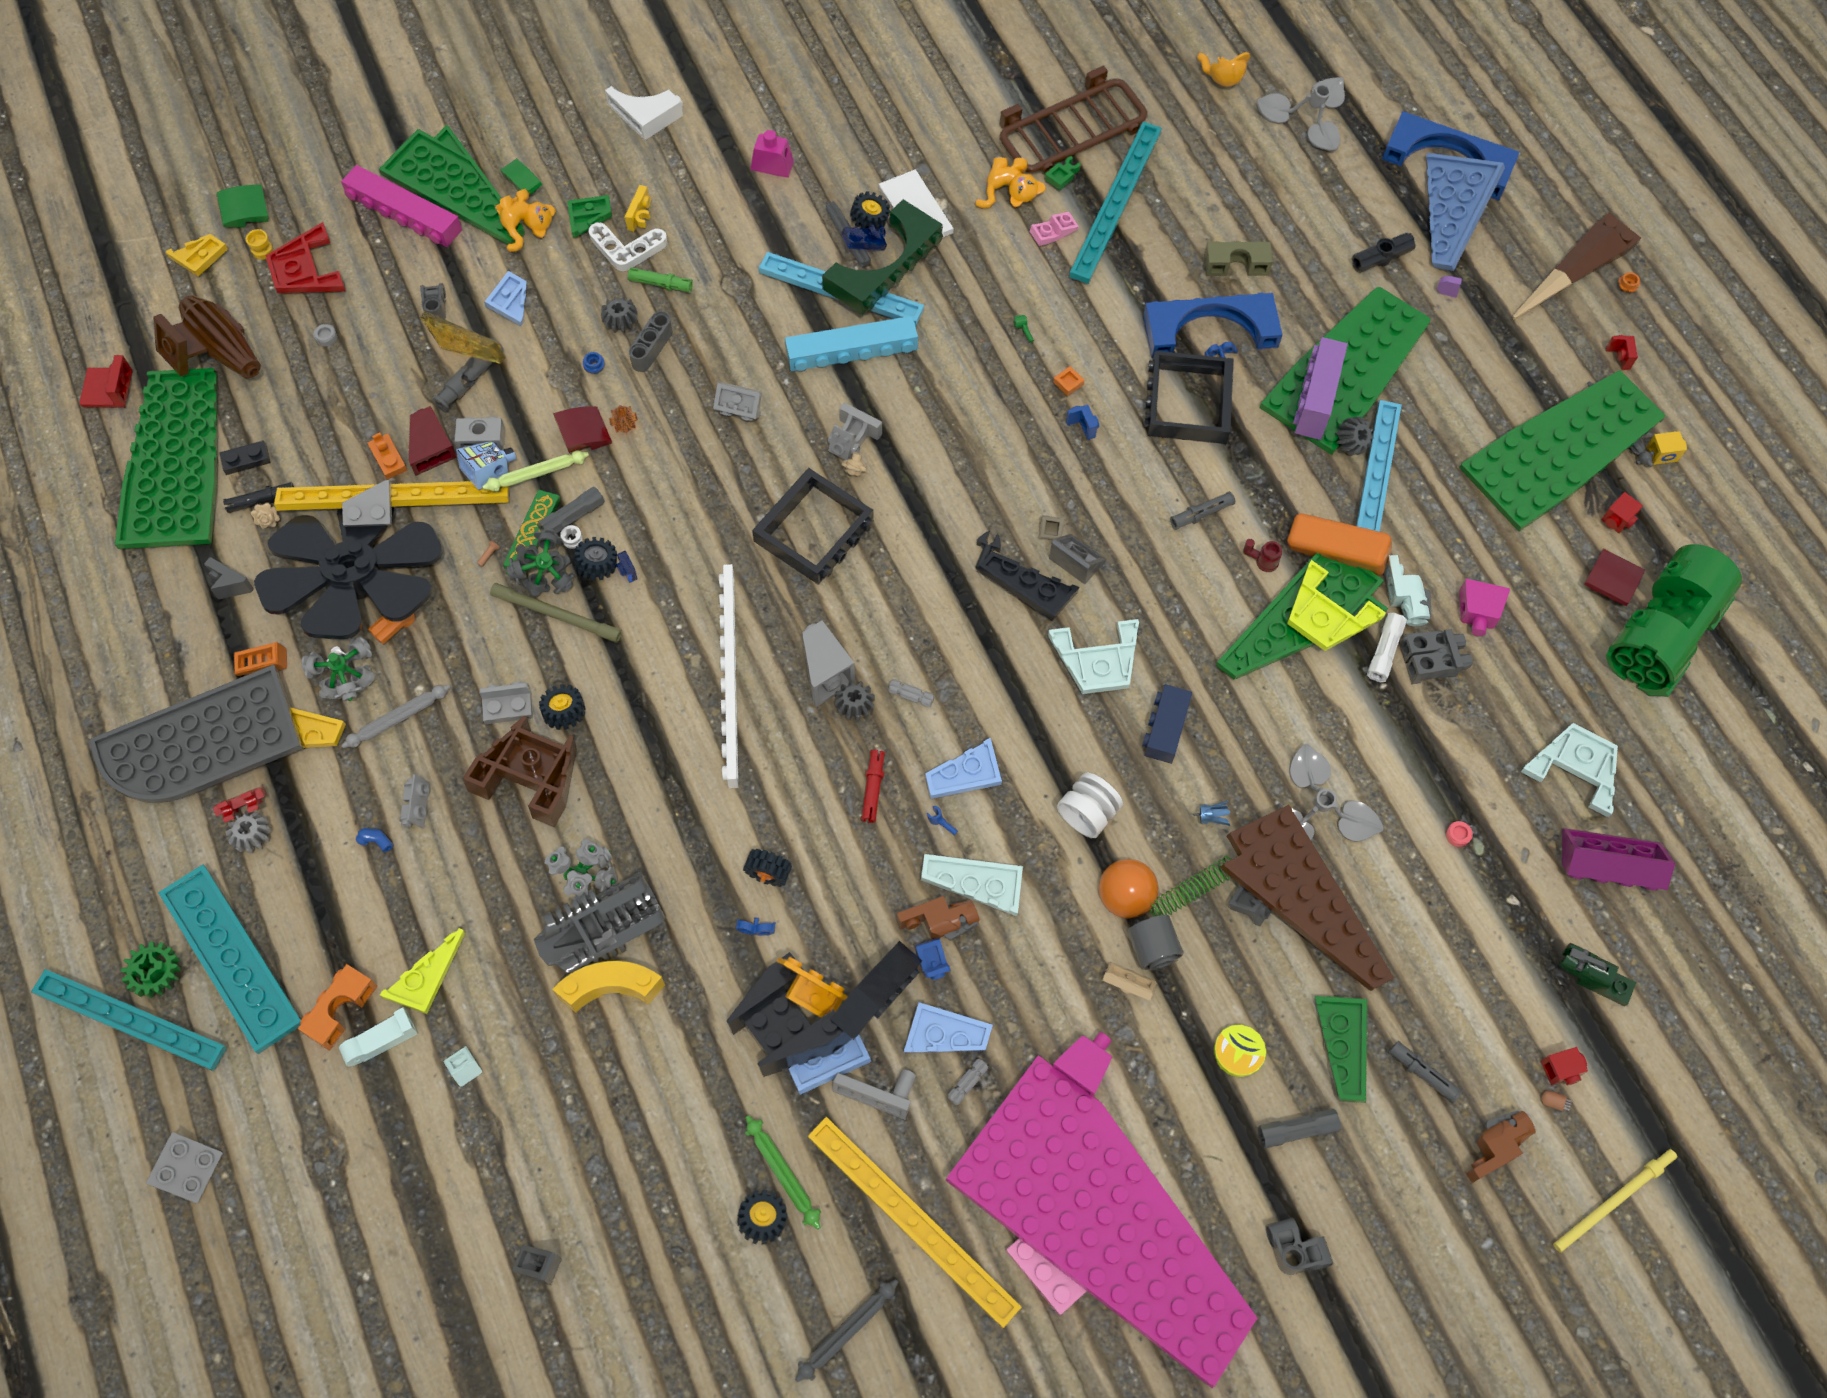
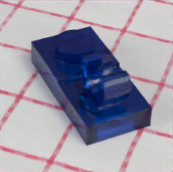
M871 225L869 229L844 227L841 232L847 248L885 250L887 247L884 239L886 235L884 226H881L879 230H876L874 225Z

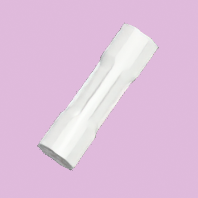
M1388 613L1385 619L1375 655L1367 672V676L1372 680L1386 682L1389 676L1398 642L1407 622L1403 615Z

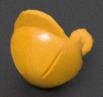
M1200 52L1197 55V61L1202 64L1203 72L1210 75L1217 84L1224 87L1234 86L1243 79L1247 63L1251 58L1248 52H1244L1230 61L1223 56L1221 59L1218 57L1219 63L1210 65L1206 54Z

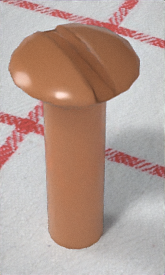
M489 541V547L477 564L483 567L493 552L500 549L499 545Z

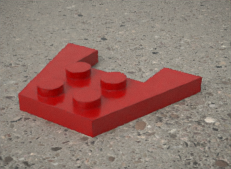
M324 222L266 255L277 293L346 291L339 270L318 276L310 249L330 243Z

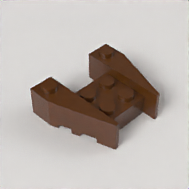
M523 716L510 727L511 730L501 739H496L492 743L491 748L484 754L480 753L474 759L464 775L463 781L468 792L490 800L502 778L537 791L528 805L532 819L555 827L567 804L577 751L573 735H569L565 744L562 745L530 732L531 728L527 717Z

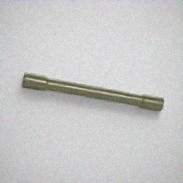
M494 583L491 587L490 595L513 602L590 631L599 637L618 643L622 636L621 629L516 592L514 589Z

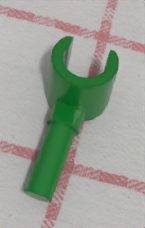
M1026 315L1014 316L1015 329L1022 328L1029 343H1032L1034 339L1027 326Z

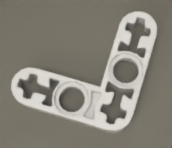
M603 223L592 224L589 228V236L592 243L618 271L629 270L630 267L638 265L667 246L666 233L662 229H653L624 246ZM609 244L616 245V248L612 250H607L605 247ZM638 247L646 249L642 253L635 252V249Z

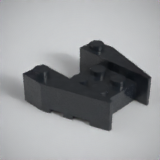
M790 952L782 957V959L787 960L789 957L793 959L795 958ZM777 961L766 969L726 1020L733 1035L745 1027L767 1056L757 1063L763 1077L781 1072L782 1069L796 1064L808 1063V1060L820 1056L822 1058L829 1056L852 1040L850 1036L830 1020L836 1012L834 1009L812 1025L809 1023L797 1005L785 997L798 974Z

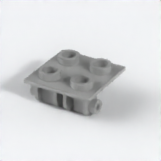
M172 1132L146 1184L198 1203L223 1152Z

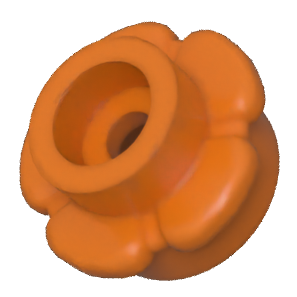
M1633 272L1625 273L1618 280L1620 283L1619 287L1625 292H1635L1640 286V278Z

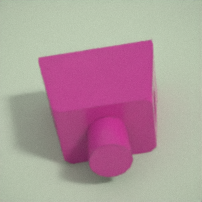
M767 130L764 134H759L753 150L751 170L789 178L794 159L788 140L777 137L773 130Z
M1471 579L1464 581L1459 590L1460 617L1463 623L1472 625L1471 633L1473 635L1484 636L1487 628L1494 629L1501 618L1510 588Z
M1099 1032L1093 1041L1085 1036H1081L1054 1062L1053 1068L1059 1070L1094 1097L1112 1060V1056L1105 1051L1112 1040L1102 1032Z

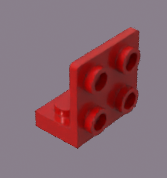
M114 355L113 362L109 368H87L79 402L82 407H125L133 370L123 355Z

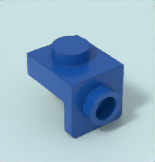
M1088 404L1075 406L1067 411V425L1080 423L1087 440L1096 437L1099 421L1096 415L1093 416Z
M939 938L914 945L917 956L922 960L920 966L926 978L930 977L931 980L939 979L945 976V972L950 971V966L947 964Z

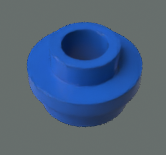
M589 352L583 359V367L589 373H598L605 366L604 358L597 352Z

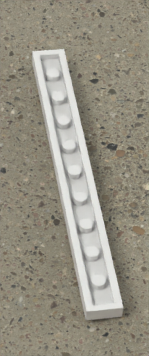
M729 564L723 565V574H719L720 588L724 587V594L719 595L720 608H724V615H720V628L724 629V636H720L721 650H725V657H720L721 671H725V678H721V692H725V700H721L722 714H726V721L721 723L722 736H726V743H722V757L727 759V766H722L723 780H727L728 787L731 789L738 788L735 589L733 565Z

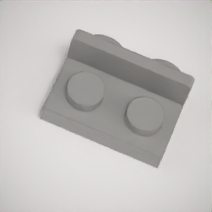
M718 382L713 409L720 410L719 413L732 416L737 414L741 415V419L753 421L761 416L759 408L762 391Z
M513 682L510 685H489L486 688L479 689L485 724L516 721L523 716H526L527 719L533 718L532 696L527 683Z

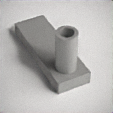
M902 1070L891 1094L837 1073L833 1082L832 1092L905 1120L911 1102L907 1098L916 1075L909 1070Z

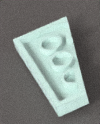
M924 854L921 881L1017 916L1023 866Z

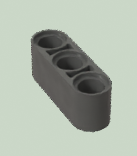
M663 311L654 313L631 345L629 356L632 368L635 371L644 372L648 370L671 337L673 332L668 313Z

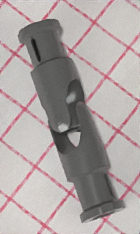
M488 338L487 344L469 358L466 364L444 384V389L437 396L434 395L432 397V402L439 409L447 412L453 401L459 399L477 380V377L492 365V360L498 354L504 352L502 345L495 339ZM461 379H464L467 382L464 385H462Z

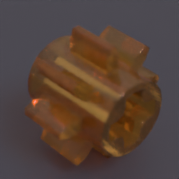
M619 405L615 410H611L612 417L609 418L610 425L615 427L616 432L628 433L632 428H636L637 414L632 413L631 406Z

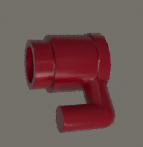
M1247 539L1243 548L1244 554L1256 559V564L1260 570L1264 572L1275 571L1282 557L1281 545L1275 541H1269L1258 551L1254 549L1255 541Z

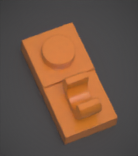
M381 433L372 436L373 440L367 442L387 480L408 471L388 433L383 436Z

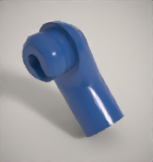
M363 828L358 831L356 836L358 844L367 845L369 842H375L384 853L390 851L394 846L380 829Z

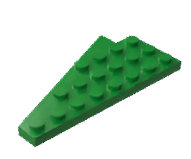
M445 125L435 137L417 129L379 168L382 176L458 216V218L507 245L515 243L507 229L502 226L499 213L495 208L496 205L500 204L501 196L448 125ZM519 222L515 229L522 237L525 231Z
M1318 553L1310 559V561H1314L1329 572L1316 590L1355 617L1368 601L1384 612H1387L1388 608L1372 597L1384 582L1378 575L1361 567H1353L1322 557ZM1310 561L1217 661L1216 667L1233 680L1316 645L1287 624Z

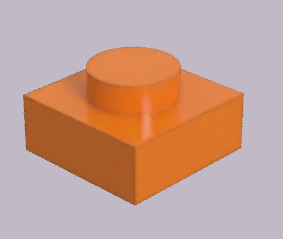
M1069 366L1054 377L1053 383L1069 396L1082 387L1085 380Z

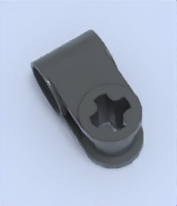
M443 283L430 287L421 285L422 308L427 322L432 325L443 323L446 319V293Z

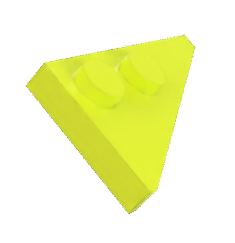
M458 929L447 936L442 945L433 952H428L414 964L411 970L404 972L400 976L401 979L388 990L384 989L380 996L383 999L427 1014L463 940L465 931Z

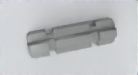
M895 679L889 684L888 691L895 695L899 693L901 694L900 697L916 703L920 701L922 705L930 707L933 703L934 694L925 691L923 693L922 689L906 683L902 685L901 681Z
M977 1059L973 1063L972 1069H969L956 1084V1089L953 1088L948 1094V1099L953 1104L959 1105L964 1099V1094L967 1095L979 1081V1076H983L987 1071L988 1066L982 1060Z

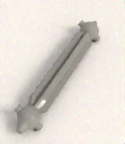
M437 685L432 689V692L422 693L360 728L357 734H349L342 747L355 748L359 746L361 741L375 737L430 706L435 699L444 698L451 687L449 685Z

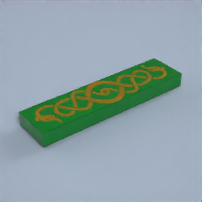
M542 490L537 491L505 559L504 569L510 566L509 558H512L513 561L517 559V545H535L538 550V539L534 537V533L540 531L537 523L555 512L561 500L559 495Z

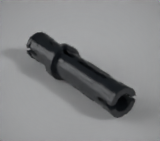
M292 482L275 487L269 485L263 490L223 499L224 505L234 503L232 506L225 507L227 513L267 502L272 504L275 503L277 488L294 487Z

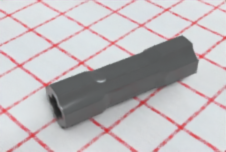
M593 486L569 504L540 520L537 526L540 531L551 528L557 534L586 513H590L605 502L599 490Z
M1334 1108L1300 1118L1262 1124L1257 1129L1261 1145L1266 1149L1283 1145L1286 1142L1337 1133L1341 1130V1122Z

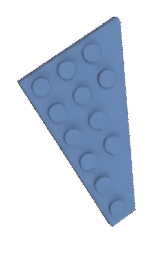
M1427 153L1432 263L1434 268L1454 271L1505 166L1501 162Z

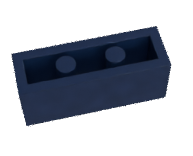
M1165 684L1163 691L1157 692L1154 705L1158 706L1156 713L1152 712L1148 726H1151L1152 730L1150 734L1146 733L1142 744V747H1146L1144 756L1172 764L1191 700V691Z

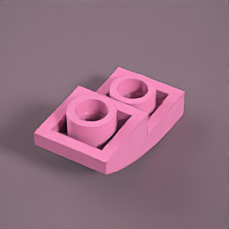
M1065 212L1051 215L1048 222L1031 225L1030 233L1037 244L1042 246L1068 236L1078 230L1079 226L1071 214Z

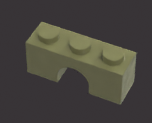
M1207 242L1204 253L1206 276H1227L1230 264L1233 262L1245 265L1248 276H1269L1273 264L1271 242Z

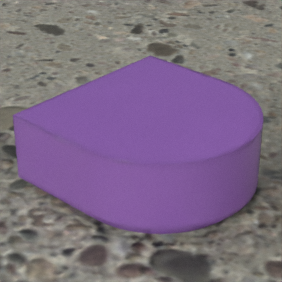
M1444 276L1440 278L1437 290L1440 294L1457 298L1462 279Z

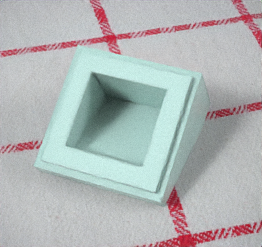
M466 1046L444 1060L449 1072L459 1086H464L482 1073L481 1068Z

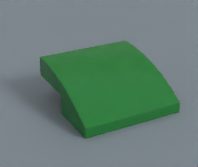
M262 185L236 186L217 192L223 227H245L246 222H268V212Z

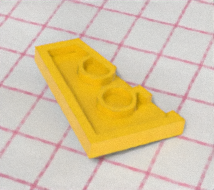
M290 707L303 748L338 745L346 726L344 721Z

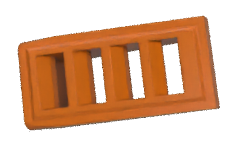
M278 642L234 653L235 675L237 676L248 675L273 664L277 667L278 671L287 669V649ZM245 658H248V666L245 667Z

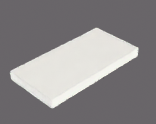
M916 169L879 184V190L888 201L887 203L891 209L904 199L942 223L943 237L953 234L954 228Z

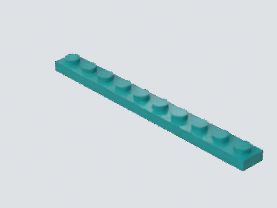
M1143 121L1069 274L1070 278L1087 284L1090 283L1161 135L1162 127Z

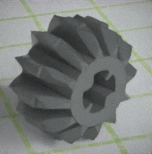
M614 296L613 301L607 299L606 305H602L601 319L607 330L612 329L614 333L621 330L624 333L626 328L632 330L633 324H637L638 311L631 299L626 300L624 296L621 299H617Z
M1363 417L1347 418L1342 424L1338 425L1340 431L1335 434L1339 436V440L1336 443L1341 444L1340 450L1346 451L1350 455L1362 454L1369 447H1372L1370 441L1374 439L1371 436L1373 429L1369 428V421L1364 420Z
M851 680L849 687L842 684L841 691L835 693L837 698L835 707L839 708L838 713L840 716L846 714L848 721L852 716L857 721L860 720V715L867 718L869 711L874 709L872 702L875 701V695L871 693L870 686L863 688L862 681L858 685H854V682Z

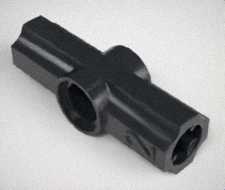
M1407 232L1392 239L1382 238L1377 242V245L1353 254V267L1356 271L1363 272L1377 265L1387 266L1391 259L1413 251L1416 247L1415 238L1411 233Z

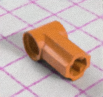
M415 613L402 621H389L382 616L368 631L384 645L402 627H409L413 624Z

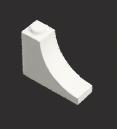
M612 86L605 90L607 104L644 140L683 116L682 100L669 89L649 97L629 96L617 91Z

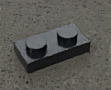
M264 440L219 452L222 468L226 475L271 463Z

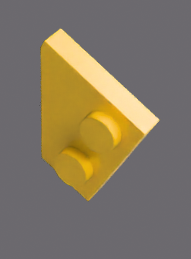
M208 234L196 241L184 243L185 248L173 252L171 248L166 251L168 258L198 277L224 254L228 248L224 242Z

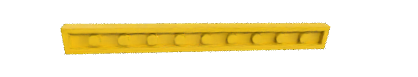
M471 481L391 484V507L509 503L510 486H500L498 491H491L483 488L478 490ZM375 485L277 488L274 505L276 511L343 508L342 503Z
M827 1117L808 1135V1138L1002 1329L1010 1322L1022 1307Z

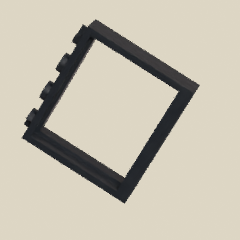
M1155 351L1153 361L1149 360L1148 372H1152V376L1148 377L1147 390L1150 391L1145 408L1149 409V414L1145 415L1144 427H1148L1147 436L1227 444L1231 429L1234 359ZM1159 370L1221 376L1219 427L1156 421Z
M808 468L752 530L753 541L819 585L826 576L829 577L834 566L837 563L840 564L845 559L847 551L859 543L861 535L865 531L868 532L870 530V526L874 522V510ZM813 487L859 516L817 565L771 536Z

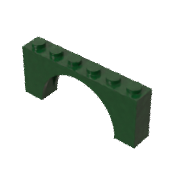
M904 199L890 211L889 226L901 236L905 244L902 255L895 262L886 267L869 271L850 269L836 262L822 275V289L861 315L867 310H871L881 297L888 294L890 288L895 283L898 284L908 271L914 269L916 263L921 258H925L929 251L942 241L943 224Z

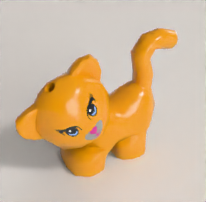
M996 157L987 177L986 193L988 199L986 201L977 199L975 205L980 208H990L996 202L995 190L1009 185L1011 205L1019 207L1023 202H1029L1037 195L1045 192L1046 188L1042 182L1037 181L1031 174H1024L1027 169V159L1015 158L1013 165L1008 166L1006 158Z
M526 189L518 191L515 198H511L510 195L500 199V204L495 206L502 226L507 229L509 235L515 240V243L507 245L509 252H516L523 248L524 239L515 229L520 220L524 221L535 236L543 238L556 212L553 206L539 201L528 204L526 201L529 199V193Z

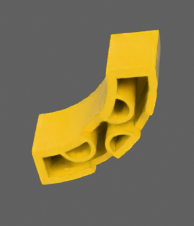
M605 961L576 970L561 980L552 990L560 1001L577 1013L587 1003L609 993L632 996L649 1005L665 984L660 975L644 966L624 961Z

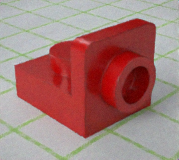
M1625 335L1611 337L1606 346V351L1618 352L1617 359L1621 363V369L1631 370L1638 358L1635 337Z

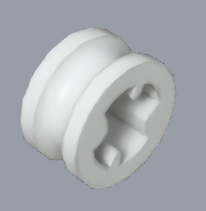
M570 525L562 529L561 538L565 547L574 549L576 546H579V542L583 541L578 527ZM568 535H575L576 538L573 540L571 538L568 539Z

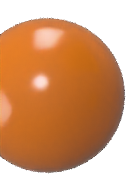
M1122 859L1112 863L1106 868L1100 878L1099 895L1102 903L1112 914L1121 918H1137L1146 914L1153 907L1151 903L1155 904L1154 900H1157L1159 885L1154 872L1146 864L1135 859Z

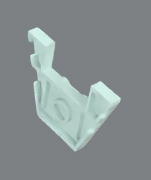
M1138 619L1117 622L1120 644L1074 649L1070 627L1049 630V639L1082 694L1129 688L1139 625Z
M1574 723L1554 739L1532 761L1525 765L1521 771L1525 775L1542 782L1551 764H1554L1597 786L1588 806L1589 808L1608 818L1613 813L1612 798L1615 793L1613 783L1614 775L1616 774L1618 746Z

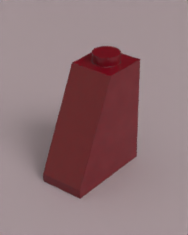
M431 406L420 409L410 415L408 461L415 476L457 458L452 444Z

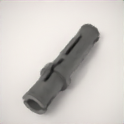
M1229 491L1195 507L1190 506L1186 511L1171 516V525L1177 530L1190 523L1196 524L1200 519L1236 503L1235 497ZM1219 503V505L1207 510V507ZM1199 512V514L1186 518L1187 516L1193 513Z
M1399 1040L1388 1052L1404 1064L1408 1072H1414L1452 1104L1462 1094V1089H1459L1422 1060L1423 1056L1420 1054L1416 1055Z

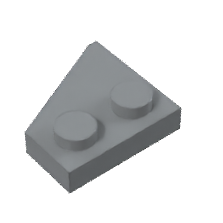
M385 480L342 503L343 526L392 525L391 482Z

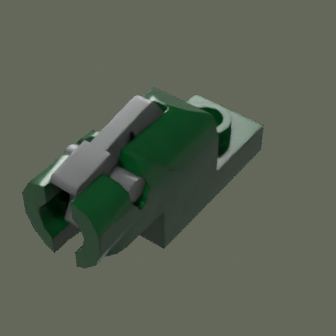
M1570 942L1562 953L1565 957L1559 961V966L1563 967L1568 973L1578 977L1577 984L1624 1007L1628 1005L1636 982L1618 974V966Z

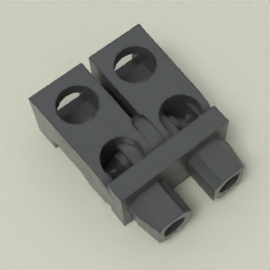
M1446 629L1444 632L1432 631L1406 634L1399 644L1404 661L1407 663L1406 668L1411 684H1418L1422 680L1456 677L1460 671L1469 669L1473 664L1469 653L1460 655L1458 650L1464 649L1466 646L1464 634H1453L1452 629Z

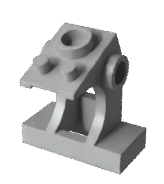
M844 402L839 410L840 421L845 424L842 429L838 425H834L833 431L828 438V443L830 444L828 451L844 460H848L852 457L853 452H860L861 445L867 436L876 440L882 435V421Z

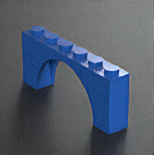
M1402 111L1382 160L1402 166L1403 162L1416 151L1431 147H1441L1457 151L1467 158L1504 163L1505 169L1490 197L1499 201L1520 152Z
M1273 293L1239 294L1236 296H1216L1213 298L1165 302L1154 301L1145 305L1143 318L1151 358H1154L1155 351L1174 353L1176 345L1175 336L1178 331L1188 322L1201 317H1221L1239 324L1251 335L1257 349L1279 348L1283 335Z

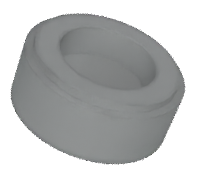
M329 324L320 325L314 330V338L320 346H330L337 340V333L334 327Z

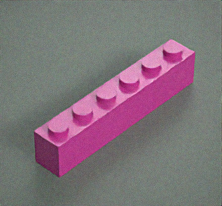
M355 165L341 181L344 193L349 199L362 203L368 209L372 208L378 211L382 216L395 220L401 226L413 229L415 233L430 238L436 244L440 243L448 247L462 231L458 216L358 165Z

